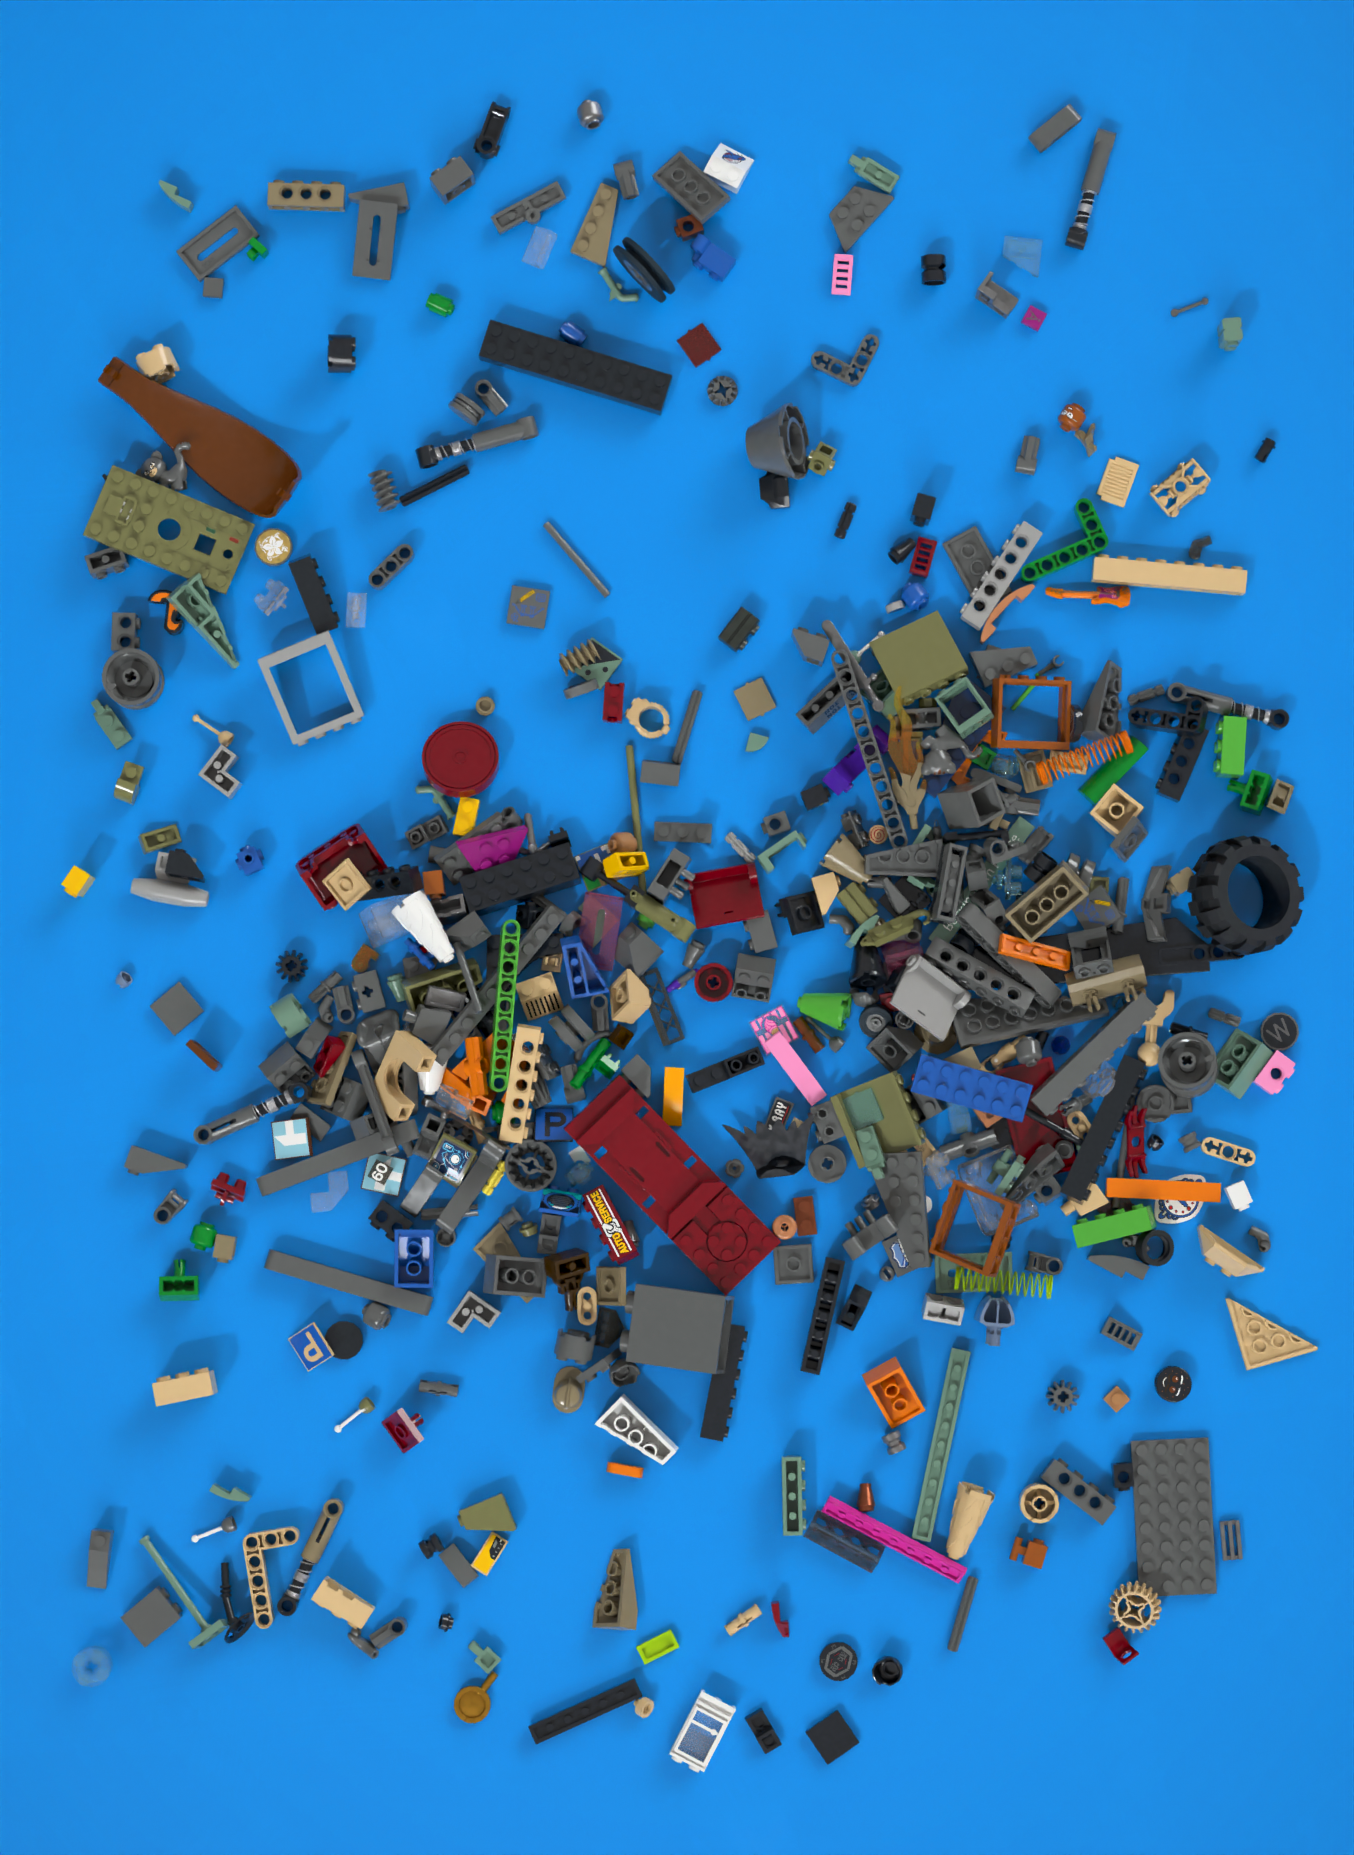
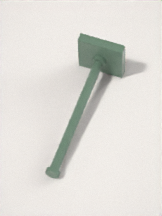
M146 1535L139 1543L143 1544L201 1627L202 1633L188 1642L192 1649L201 1648L227 1629L229 1622L227 1619H219L213 1625L207 1624L149 1540L150 1536Z

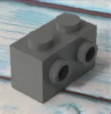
M111 547L84 556L93 579H104L110 573H122L126 571V568L130 567L126 553Z
M831 1100L809 1108L810 1113H807L808 1117L815 1114L812 1124L815 1123L818 1129L814 1131L818 1142L822 1141L823 1144L845 1136Z

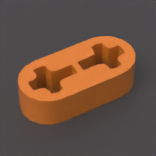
M608 1462L606 1472L642 1478L644 1470L642 1467L616 1462Z

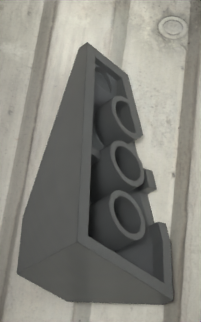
M1111 660L1106 662L1082 711V716H1080V721L1083 723L1081 735L1088 740L1096 742L1101 739L1103 743L1105 737L1110 741V735H1113L1116 739L1115 734H1120L1121 721H1118V710H1121V704L1118 702V693L1121 692L1122 668ZM1112 738V744H1113V746H1117L1116 743H1115V741H1114L1113 738Z
M1048 1143L1038 1147L1005 1198L1020 1203L1065 1166L1059 1153ZM1000 1204L1002 1210H1004L1005 1205Z

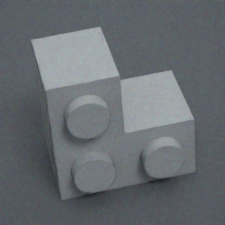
M221 744L198 775L229 799H232L243 785L228 774L239 757Z
M469 1290L447 1323L462 1334L474 1318L490 1329L501 1314V1311Z

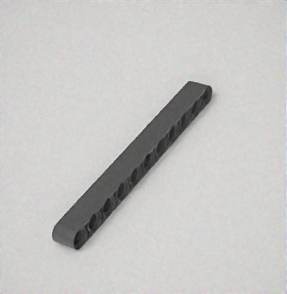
M836 649L831 656L832 664L893 848L907 846V834L848 653L844 649ZM843 653L846 657L845 661L837 663L834 659L835 655ZM848 671L851 673V679L849 681L841 680L840 675L842 672ZM849 690H855L857 697L853 700L848 699L846 693ZM855 708L863 710V715L860 718L852 715V711ZM866 726L869 729L868 735L861 736L858 733L859 728ZM866 745H873L875 747L874 753H865L864 748ZM879 763L881 770L879 772H872L870 770L871 764ZM879 781H884L887 787L885 790L880 791L876 788V784ZM885 799H889L893 802L891 808L886 809L882 806V802ZM892 817L897 818L899 821L895 827L888 825V820ZM902 836L905 841L903 844L897 845L894 843V838Z

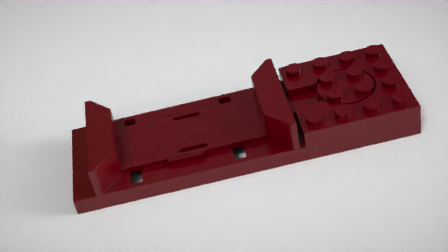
M620 1075L615 1077L564 1127V1130L594 1159L724 1295H727L781 1243L763 1222ZM645 1106L649 1111L640 1119L636 1113ZM603 1146L607 1152L598 1159L594 1153ZM693 1156L697 1161L688 1169L683 1163ZM651 1195L656 1201L647 1209L642 1203Z

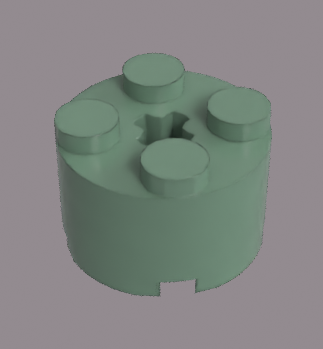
M292 993L285 995L269 1006L280 1026L285 1029V1033L289 1038H292L312 1023Z

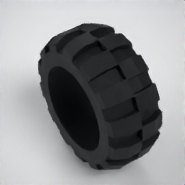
M1243 835L1219 841L1210 846L1206 854L1200 856L1192 869L1196 874L1189 878L1187 892L1192 894V902L1188 903L1191 916H1196L1199 922L1196 927L1205 938L1212 937L1211 943L1225 952L1231 951L1236 955L1260 953L1272 950L1275 945L1282 944L1293 932L1291 927L1298 924L1303 911L1299 909V902L1304 900L1303 887H1299L1297 880L1300 873L1294 863L1287 861L1289 855L1276 844L1271 845L1269 840L1257 836L1246 837ZM1238 863L1247 867L1255 875L1262 889L1263 909L1258 922L1253 928L1243 923L1236 916L1228 897L1229 878Z

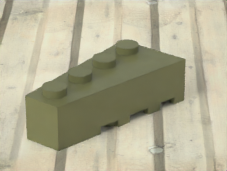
M474 958L466 959L476 986L483 981L479 965ZM459 962L401 980L408 1010L415 1012L418 1004H424L429 985L460 992L468 990Z

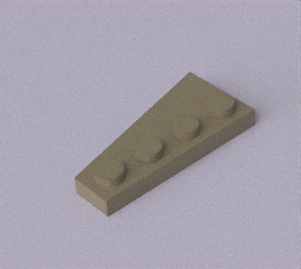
M601 183L570 252L605 268L619 191Z
M345 1031L339 1033L338 1037L345 1044V1049L323 1078L318 1077L317 1080L314 1079L310 1085L313 1087L312 1095L306 1103L331 1106L342 1080L345 1067L349 1062L350 1054L355 1046L357 1039L355 1033Z
M501 1222L473 1248L485 1262L486 1254L521 1257ZM520 1296L527 1304L534 1298Z

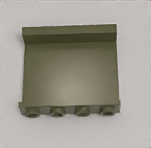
M938 610L869 642L870 651L876 657L893 689L899 707L903 705L908 706L916 699L927 697L933 691L944 689L949 683L969 675L968 666Z
M897 1070L830 1097L859 1169L866 1167L855 1131L873 1125L883 1153L901 1152L926 1142L925 1130L919 1126L917 1121L919 1116L917 1111L912 1109L910 1094L907 1091L905 1092L903 1077L900 1073H897Z

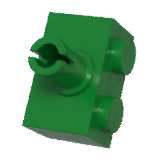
M1252 769L1247 784L1230 779L1227 791L1243 795L1240 802L1242 811L1260 816L1273 780L1271 775Z
M178 1259L174 1260V1276L159 1277L160 1301L199 1300L198 1276H185L186 1260L180 1259V1267Z

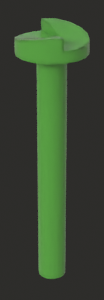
M1029 686L1012 705L1011 709L1013 711L1035 686Z

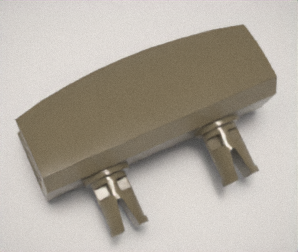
M1136 954L1112 960L1114 972L1077 980L1074 971L1064 974L1072 1006L1087 1003L1089 1012L1093 1013L1092 1005L1095 1006L1097 1011L1100 1010L1098 999L1120 993L1125 994L1127 1002H1130V994L1136 1001L1138 999L1136 989L1147 987L1140 955Z

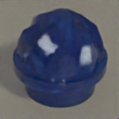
M1057 1036L1051 1042V1049L1055 1054H1066L1070 1049V1041L1065 1036Z

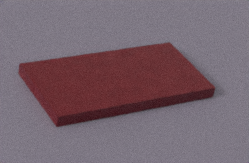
M1051 1056L1041 1058L1037 1065L1032 1067L1018 1064L995 1070L996 1075L1032 1084L1031 1094L1055 1072ZM1030 1100L1028 1101V1108L1057 1125L1069 1129L1066 1116L1061 1114V1112L1065 1111L1064 1109L1061 1111L1058 1109L1053 1115L1049 1114L1046 1116ZM1024 1115L1023 1122L1006 1118L1015 1156L1017 1158L1020 1154L1026 1158L1023 1162L1025 1165L1038 1147L1048 1143L1055 1149L1056 1144L1064 1140L1059 1137L1058 1133ZM1075 1151L1070 1158L1062 1159L1065 1166L1056 1174L1070 1171L1076 1159Z

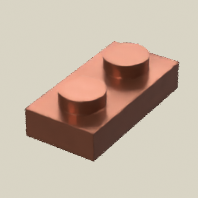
M813 1197L793 1198L798 1236L817 1234Z

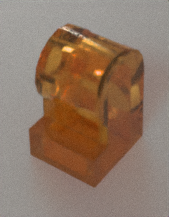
M363 944L352 960V968L358 973H364L369 968V962L372 959L377 961L381 955Z

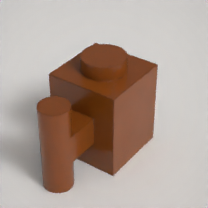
M1016 1536L1009 1559L1016 1561L1018 1554L1023 1555L1021 1560L1023 1564L1042 1569L1048 1546L1044 1545L1045 1541L1033 1538V1541L1028 1540L1026 1547L1021 1546L1023 1538Z

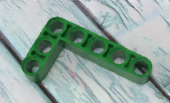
M1082 498L1074 506V513L1085 535V539L1026 564L1020 572V578L1023 582L1033 583L1105 550L1108 545V537L1090 500ZM1085 504L1088 507V511L1083 513L1079 510L1078 506ZM1088 521L1094 522L1096 529H1088L1086 523ZM1097 538L1101 539L1104 542V546L1097 547L1094 544V540ZM1077 547H1085L1086 554H1078ZM1066 554L1069 557V561L1066 563L1061 562L1059 555ZM1045 561L1049 562L1052 568L1044 570L1042 563ZM1031 569L1034 572V577L1027 578L1024 571Z

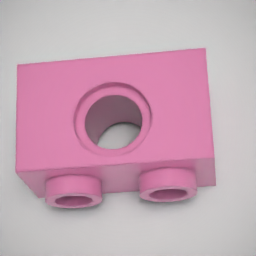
M1274 1050L1272 1056L1253 1083L1270 1095L1278 1094L1284 1086L1282 1084L1283 1080L1286 1077L1289 1079L1294 1073L1295 1069L1293 1067L1296 1063L1278 1050ZM1273 1068L1278 1069L1280 1072L1278 1079L1271 1077V1070Z

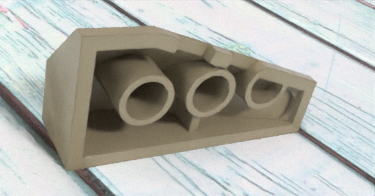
M613 1549L606 1570L608 1576L605 1585L602 1584L600 1589L602 1595L600 1601H596L594 1607L592 1627L613 1630H636L638 1608L630 1549Z

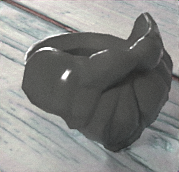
M852 988L849 991L854 1003L863 1008L876 1004L880 999V995L877 993L878 990H873L872 995L865 992L859 993V991Z

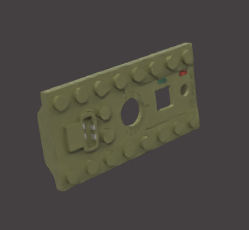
M112 465L83 536L186 579L191 578L196 573H200L205 587L226 595L255 524ZM165 519H173L180 525V534L174 540H165L158 533V526ZM200 534L216 540L210 555L194 549ZM225 550L232 551L233 556L230 559L224 557L223 553Z

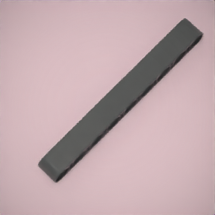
M415 1119L390 1127L398 1146L421 1137ZM380 1132L256 1178L262 1197L385 1151Z
M269 1249L264 1268L425 1316L429 1315L434 1298Z

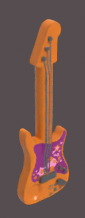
M1098 586L1096 591H1073L1051 587L1045 589L1046 595L1058 599H1091V604L1110 603L1117 605L1119 608L1130 604V589L1126 586L1112 588Z

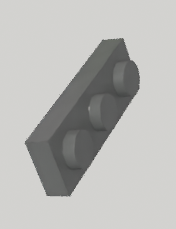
M655 822L654 841L711 844L712 824Z

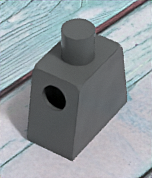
M987 888L978 890L969 896L971 902L1002 932L1006 930L1005 924L1009 920L1005 916V909L997 896Z
M418 1004L415 1012L405 1009L402 1020L410 1022L409 1030L412 1034L434 1045L444 1033L452 1013L447 1009Z

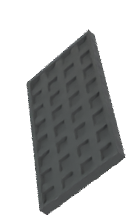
M1208 1437L1130 1441L1131 1463L1134 1476L1133 1503L1138 1586H1142L1145 1583V1588L1152 1587V1593H1157L1158 1596L1217 1594Z

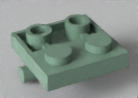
M1008 1148L1001 1158L996 1160L992 1167V1172L986 1179L988 1183L993 1184L999 1174L1004 1177L994 1192L1000 1197L1003 1192L1006 1194L1015 1183L1013 1177L1018 1178L1026 1166L1023 1164L1026 1158L1020 1154L1012 1166L1009 1165L1007 1161L1013 1154V1151Z

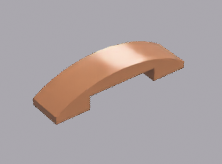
M1033 584L1015 590L994 608L980 636V643L982 645L996 630V627L992 625L994 620L1015 598L1022 603L1034 590L1035 586Z

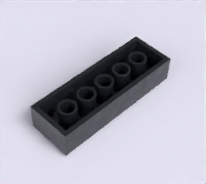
M569 842L459 877L469 912L475 911L478 916L582 884Z

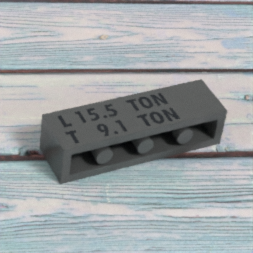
M848 671L842 672L840 675L841 680L849 681L851 673ZM837 676L795 714L812 734H815L846 705ZM851 690L846 693L848 699H852L857 695V693H852Z

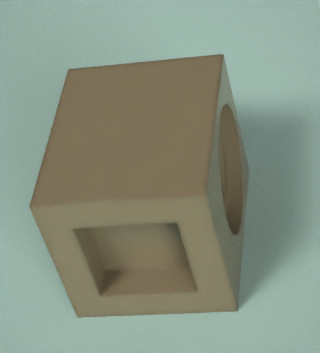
M216 1234L213 1257L217 1258V1262L228 1263L229 1260H234L238 1237Z

